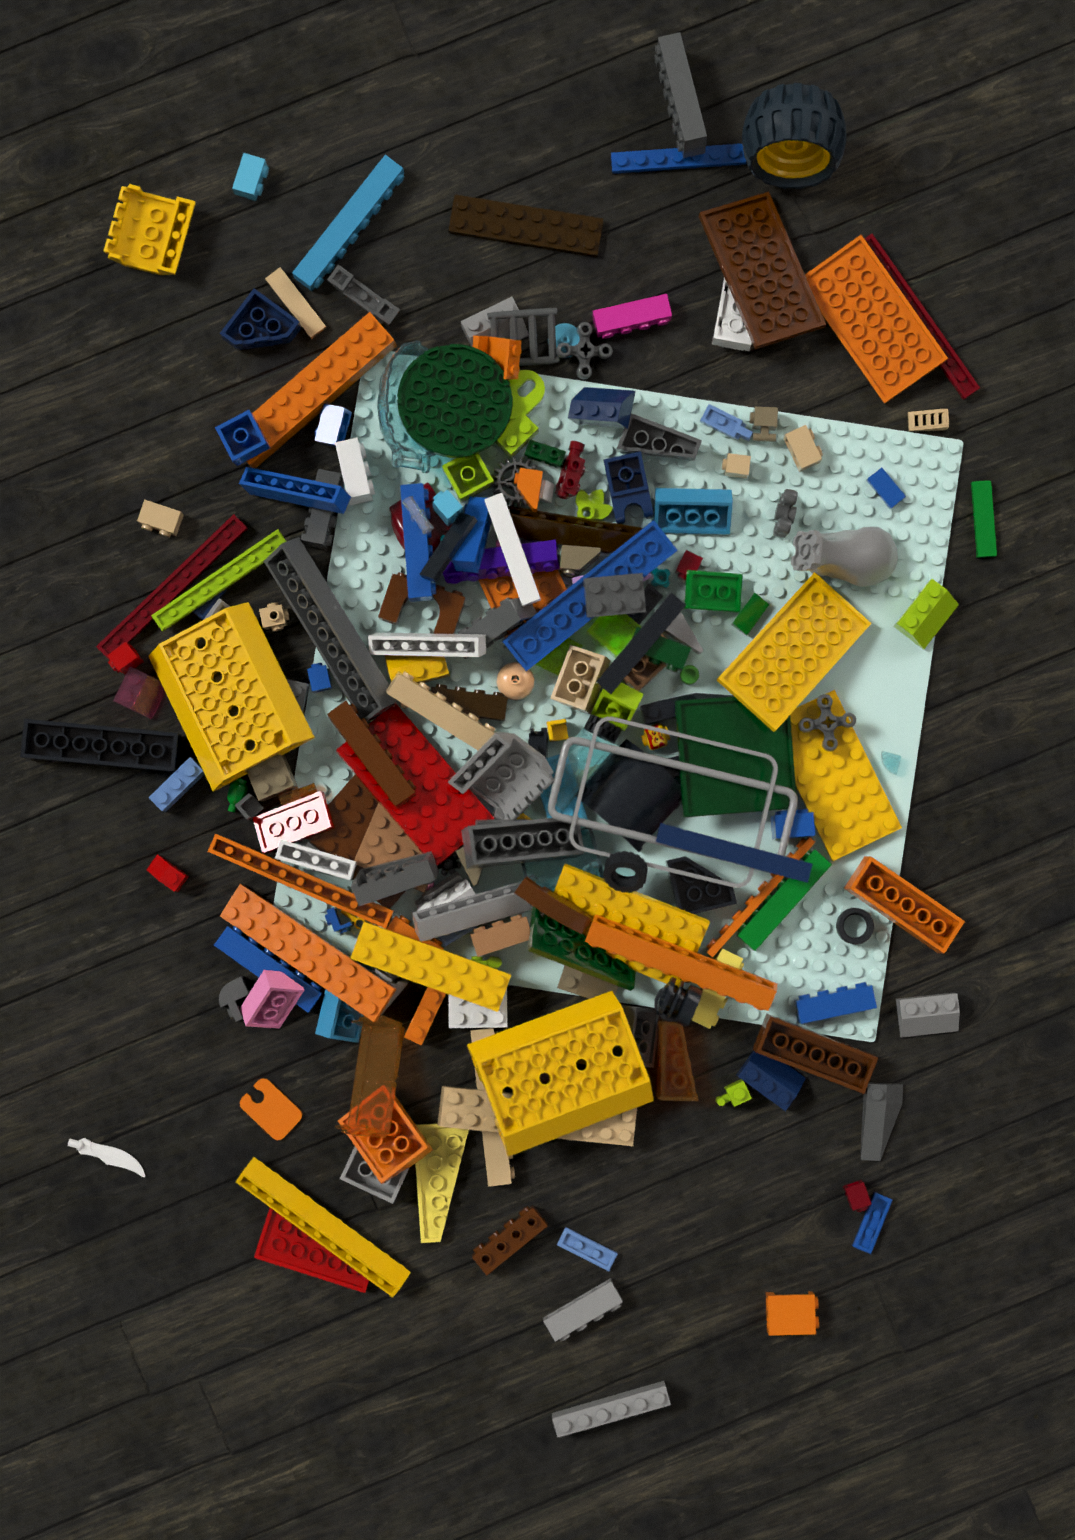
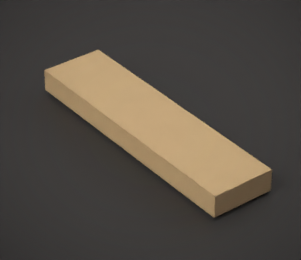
M278 268L265 278L295 319L300 321L302 328L311 339L326 329L325 324L281 268Z

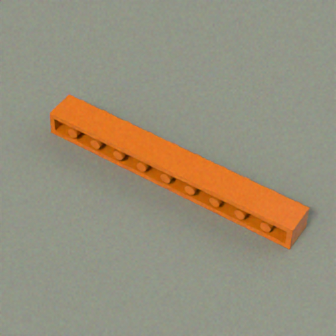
M219 834L214 835L207 851L385 929L389 926L395 912L376 902L359 906L354 893Z
M596 914L585 939V942L592 947L606 949L611 954H619L629 961L640 962L647 968H656L666 975L677 976L684 982L698 984L699 987L716 991L721 996L732 997L739 1003H748L758 1010L769 1011L777 992L778 983Z

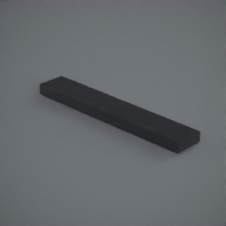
M670 593L596 683L611 695L685 608L686 604L673 593Z

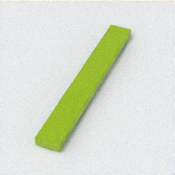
M277 529L151 616L161 631L164 632L262 565L271 553L287 541Z

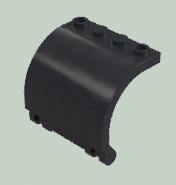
M625 739L619 746L645 753L628 739ZM613 753L586 783L581 802L611 826L653 835L659 828L660 823H663L675 809L681 806V785L659 764ZM622 836L637 852H640L643 849L642 846L646 843Z

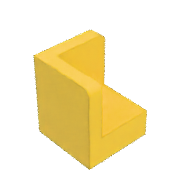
M566 719L547 721L549 742L568 739Z

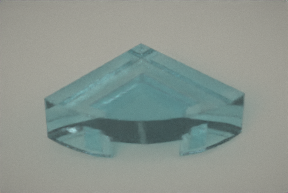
M882 751L881 759L884 767L890 773L897 775L901 756Z

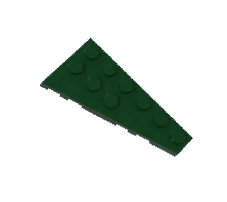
M533 907L528 944L529 952L629 991L635 988L636 971L618 958L613 959L607 955L605 949L590 946L585 942L586 935L583 933L580 934Z

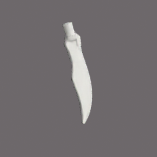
M82 1138L79 1141L69 1139L68 1146L77 1148L76 1150L80 1154L98 1157L107 1165L122 1167L145 1177L140 1163L121 1149L97 1144L86 1138Z

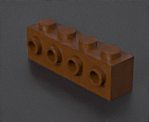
M533 1205L530 1208L528 1206L524 1207L519 1212L520 1216L518 1218L508 1220L503 1225L505 1228L502 1231L498 1232L496 1230L488 1237L489 1241L486 1244L480 1243L473 1249L472 1258L486 1276L548 1226L547 1222Z

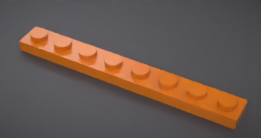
M807 837V839L802 838L796 844L798 849L793 854L789 852L786 857L800 860L815 841L811 837ZM771 873L772 878L768 882L764 881L757 888L759 890L755 897L751 895L744 904L747 906L742 911L738 910L732 916V923L729 926L725 924L719 931L721 935L716 940L713 938L706 945L708 948L706 953L710 957H714L780 883L784 876Z

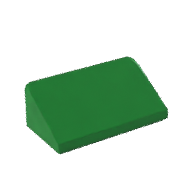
M754 593L734 620L732 626L747 636L769 604L758 594Z

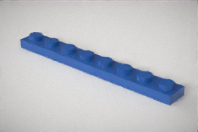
M742 144L706 146L704 154L683 158L682 152H678L677 148L611 153L612 174L747 164Z

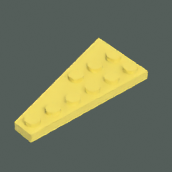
M438 1123L420 1124L416 1126L433 1149V1151L416 1163L421 1243L440 1242L469 1130L440 1127Z

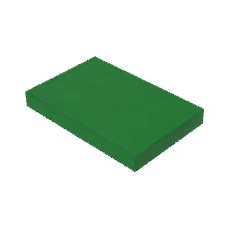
M687 570L686 606L684 609L740 612L743 574Z

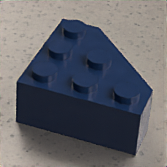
M254 288L220 332V335L224 341L235 349L244 350L291 343L302 329L300 321Z

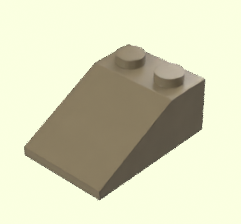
M564 965L557 988L590 999L609 991H613L614 995H616L618 986Z

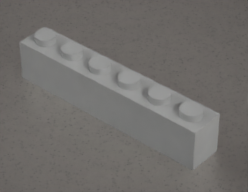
M522 881L413 912L415 932L420 942L429 941L439 936L467 930L473 926L484 925L497 919H504L511 915L522 914L525 911L532 910L529 903L514 893Z
M661 1381L552 1413V1420L558 1438L671 1404L665 1382Z

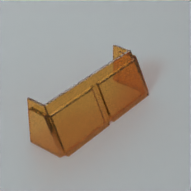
M382 1015L379 1016L376 1022L371 1021L367 1017H359V1020H352V1023L362 1026L348 1125H336V1128L342 1129V1132L353 1136L386 1138V1134L390 1133L397 1084L395 1079L398 1077L404 1028L401 1022Z

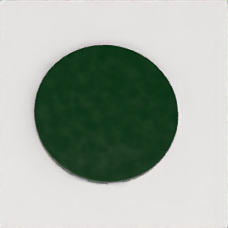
M450 344L431 348L411 362L400 380L397 393V407L403 427L419 446L439 456L463 458L483 452L502 436L510 421L513 396L509 380L504 379V370L501 369L491 356L468 345Z

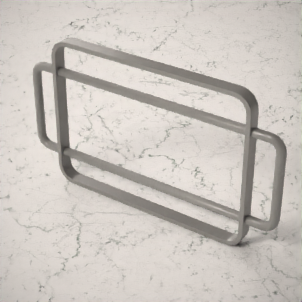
M605 717L597 722L592 740L571 737L563 743L549 797L548 812L553 819L571 824L569 838L575 848L606 857L611 855V853L578 845L573 838L575 825L698 854L655 842L657 836L577 817L593 749L767 790V797L754 846L756 849L760 848L773 792L787 795L790 798V804L778 850V855L785 856L798 798L792 789L775 785L778 766L772 756L615 717ZM614 721L763 757L772 764L770 783L597 742L598 729L603 722ZM576 744L589 747V752L574 814L570 816L557 812L555 806L569 748ZM645 862L648 865L647 867L736 888L746 886L751 881L754 873V868L749 867L748 875L743 882L732 883Z

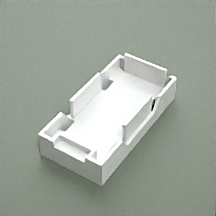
M724 277L712 345L749 351L752 341L729 287L727 293L724 291L725 286H728Z

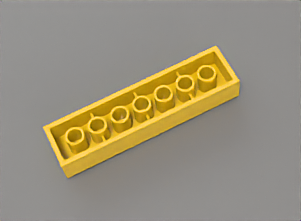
M363 922L350 958L496 1012L499 1011L512 975L368 922Z

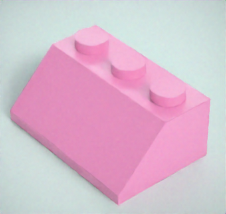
M264 970L240 1007L245 1026L280 1029L304 992V988L281 971Z

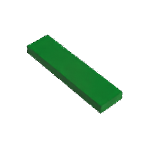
M991 480L971 482L976 555L977 558L996 557L997 549Z

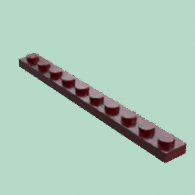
M871 234L866 237L865 241L948 357V360L939 366L963 400L980 389L979 385L874 235Z
M233 514L96 647L110 660L107 656L123 643H130L154 620L151 615L176 599L248 528Z

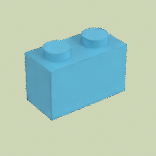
M243 153L232 187L235 195L257 200L258 195L260 196L263 191V178H266L269 172L265 159Z
M448 489L444 493L440 491L434 496L433 510L449 527L459 514L463 513V506Z

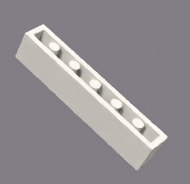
M374 633L368 636L370 655L480 657L486 654V635Z

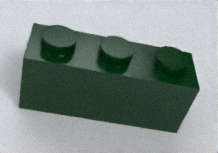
M637 627V628H636L633 637H634V636L638 633V631L641 629L640 627ZM660 636L643 657L648 658V662L659 666L661 663L667 666V670L677 673L678 671L682 672L691 648Z

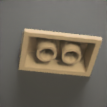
M570 645L550 699L591 715L601 686L596 681L609 667L611 661L606 656Z

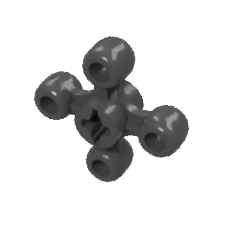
M582 322L576 330L580 338L579 343L575 346L565 342L560 343L556 348V354L560 358L576 356L579 360V367L576 371L577 376L582 380H586L592 375V368L589 365L590 359L593 356L608 359L611 357L613 349L606 343L600 346H593L589 341L592 326L588 322ZM582 327L587 329V333L582 331ZM583 347H585V350L588 351V353L585 355L584 352L581 351ZM561 348H565L566 353H563ZM602 349H606L607 354H604ZM582 369L587 371L586 375L582 373Z
M785 489L784 493L781 494L774 515V520L778 521L775 523L773 535L776 537L786 538L790 533L791 524L794 523L797 507H793L798 496V492L795 490Z
M822 694L817 699V706L821 710L820 717L815 720L803 718L799 721L798 727L803 733H809L814 729L821 730L824 734L822 747L824 750L831 752L838 746V741L834 737L835 728L839 726L845 728L853 727L856 724V716L852 713H845L840 717L834 716L831 713L833 703L831 696ZM822 699L827 700V705L822 703ZM846 717L851 719L850 724L846 722ZM826 718L828 721L834 722L828 728L827 725L821 724ZM804 722H807L809 724L808 729L804 728ZM828 741H831L833 743L832 747H829L827 745Z

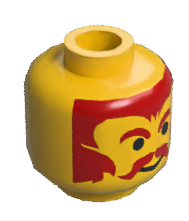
M661 723L650 725L653 727L668 730L667 727L663 726ZM644 729V735H641L644 747L648 746L652 751L666 747L668 741L671 740L668 734Z

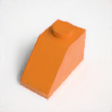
M520 468L519 473H515L514 484H517V491L531 510L537 512L543 471Z

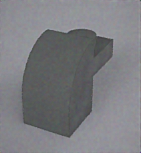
M244 976L227 983L219 995L220 1007L228 1005V1014L236 1022L243 1019L238 1000L250 993Z

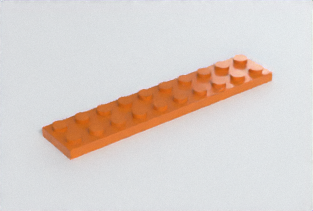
M239 884L220 915L224 920L236 926L243 933L373 1022L377 1021L396 991V988L355 960L350 959L342 951L243 884Z

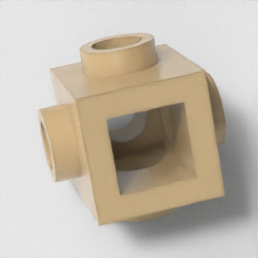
M270 603L267 604V608L259 609L264 630H283V626H287V620H290L288 609H284L282 604Z

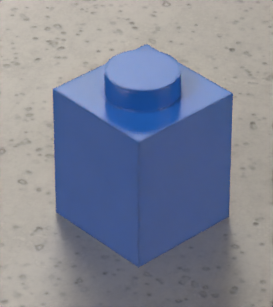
M316 663L307 669L313 693L333 689L327 665Z

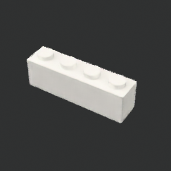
M281 839L275 856L276 859L347 880H352L357 865L356 861Z

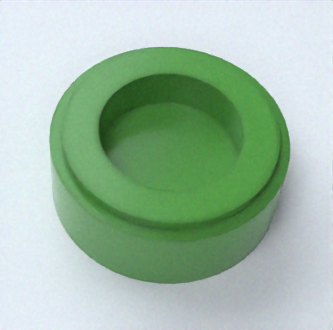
M686 665L682 672L680 671V679L685 684H694L699 678V671L693 665Z

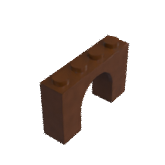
M398 572L396 575L392 573L378 615L379 620L398 625L403 607L409 599L406 574ZM436 584V594H433V599L438 603L440 613L433 634H455L466 597H463V593L452 590V593L445 591V587Z

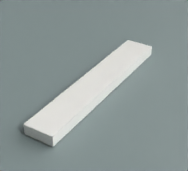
M503 493L484 499L522 606L540 601L539 592Z

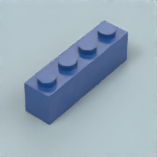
M470 496L468 504L464 506V513L474 516L478 521L451 560L456 571L479 572L492 523L484 500L487 498Z
M866 982L856 983L855 987L850 989L847 986L837 987L836 991L829 993V990L818 991L816 996L811 997L810 994H803L798 996L799 999L794 1000L800 1024L877 1008L873 986L867 985Z

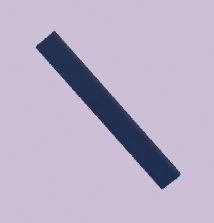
M660 823L655 841L808 883L813 865L812 863Z

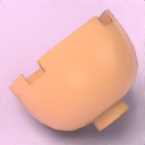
M512 662L500 669L497 674L496 683L499 692L503 693L504 697L517 701L530 695L534 688L535 679L530 669L525 671L519 662Z

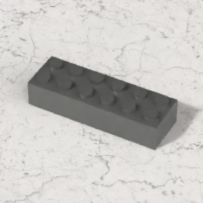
M681 33L658 37L654 58L656 66H660L659 79L661 83H664L665 89H663L665 100L669 102V106H667L669 117H673L672 130L674 135L677 134L678 137L676 141L678 152H682L683 158L704 154L707 134Z
M553 818L467 826L461 830L467 869L577 858L584 854V851L575 848L571 844L569 838L571 824ZM575 825L573 832L574 841L583 847L581 828Z

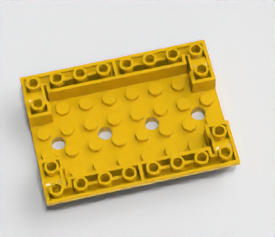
M249 602L227 607L158 644L148 656L213 791L248 774L246 770L276 754L282 756L315 738ZM204 638L206 645L204 648L199 649L197 642ZM217 672H221L222 680L216 683L213 677ZM233 706H237L239 712L236 716L232 717L230 709ZM253 740L255 748L248 751L246 744L248 741Z
M613 991L467 1044L479 1080L484 1085L496 1118L494 1121L508 1157L654 1101L650 1079L623 1008ZM614 1046L622 1048L623 1053L620 1057L614 1056L612 1052ZM579 1059L586 1062V1068L583 1071L578 1070L576 1067V1062ZM542 1073L549 1075L550 1081L548 1084L540 1082L539 1077ZM505 1087H510L513 1090L511 1098L503 1096L502 1091Z

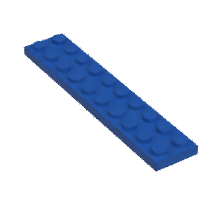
M654 520L651 521L502 642L525 671H528L594 618L586 617L583 578L643 573L644 578L678 550Z

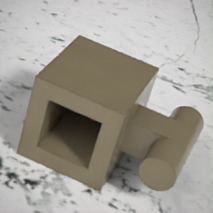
M755 406L753 412H750L749 424H753L752 430H760V433H753V441L776 442V434H769V430L775 431L777 428L778 408Z

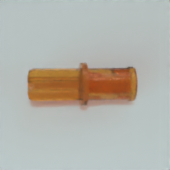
M315 783L301 788L295 787V790L280 794L279 799L282 805H286L317 793Z

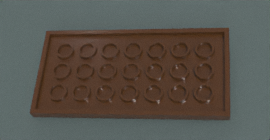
M769 192L699 213V219L755 349L825 327L824 318Z

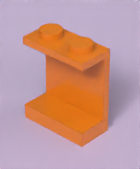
M473 335L472 347L491 356L501 369L504 370V379H518L521 340Z
M808 1291V1294L775 1295L774 1292H766L768 1335L816 1334V1329H819V1318L815 1317V1309H818V1297H815L812 1291Z

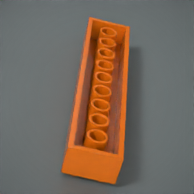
M370 312L252 413L270 446V449L247 461L252 468H257L316 417L321 409H323L324 403L331 404L397 347L395 340Z

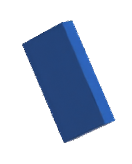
M882 467L866 480L889 509L906 497Z

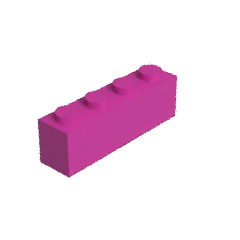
M667 294L594 310L592 317L597 337L605 339L619 332L621 334L630 333L632 329L639 328V330H645L654 324L658 326L666 325L671 321L672 313Z

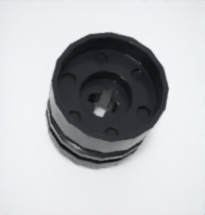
M671 977L660 994L656 1014L661 1016L664 1010L667 1009L666 1019H669L674 1012L676 1013L675 1022L688 1027L695 1014L703 990L690 985L686 992L682 991L684 982L680 981L677 988H675L676 978Z

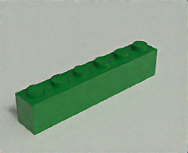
M812 849L811 852L808 850L801 858L804 862L813 864L808 883L788 877L786 880L782 879L776 886L777 890L773 894L770 893L763 900L764 904L760 909L757 907L750 915L751 919L747 923L744 922L737 930L736 936L753 951L757 950L831 867L832 864L817 850Z

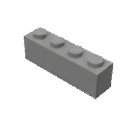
M610 1278L543 1317V1321L555 1342L557 1340L564 1341L570 1337L569 1333L577 1330V1332L587 1327L586 1323L594 1320V1322L604 1317L603 1313L608 1310L611 1312L621 1307L620 1303L623 1301Z

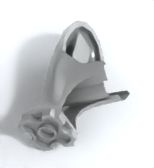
M863 527L858 530H843L835 533H820L815 530L809 532L801 531L797 532L796 537L793 539V546L795 547V554L791 557L793 570L810 571L812 574L815 572L819 576L837 578L859 587L873 586L888 579L895 570L898 561L897 547L891 534L880 527Z

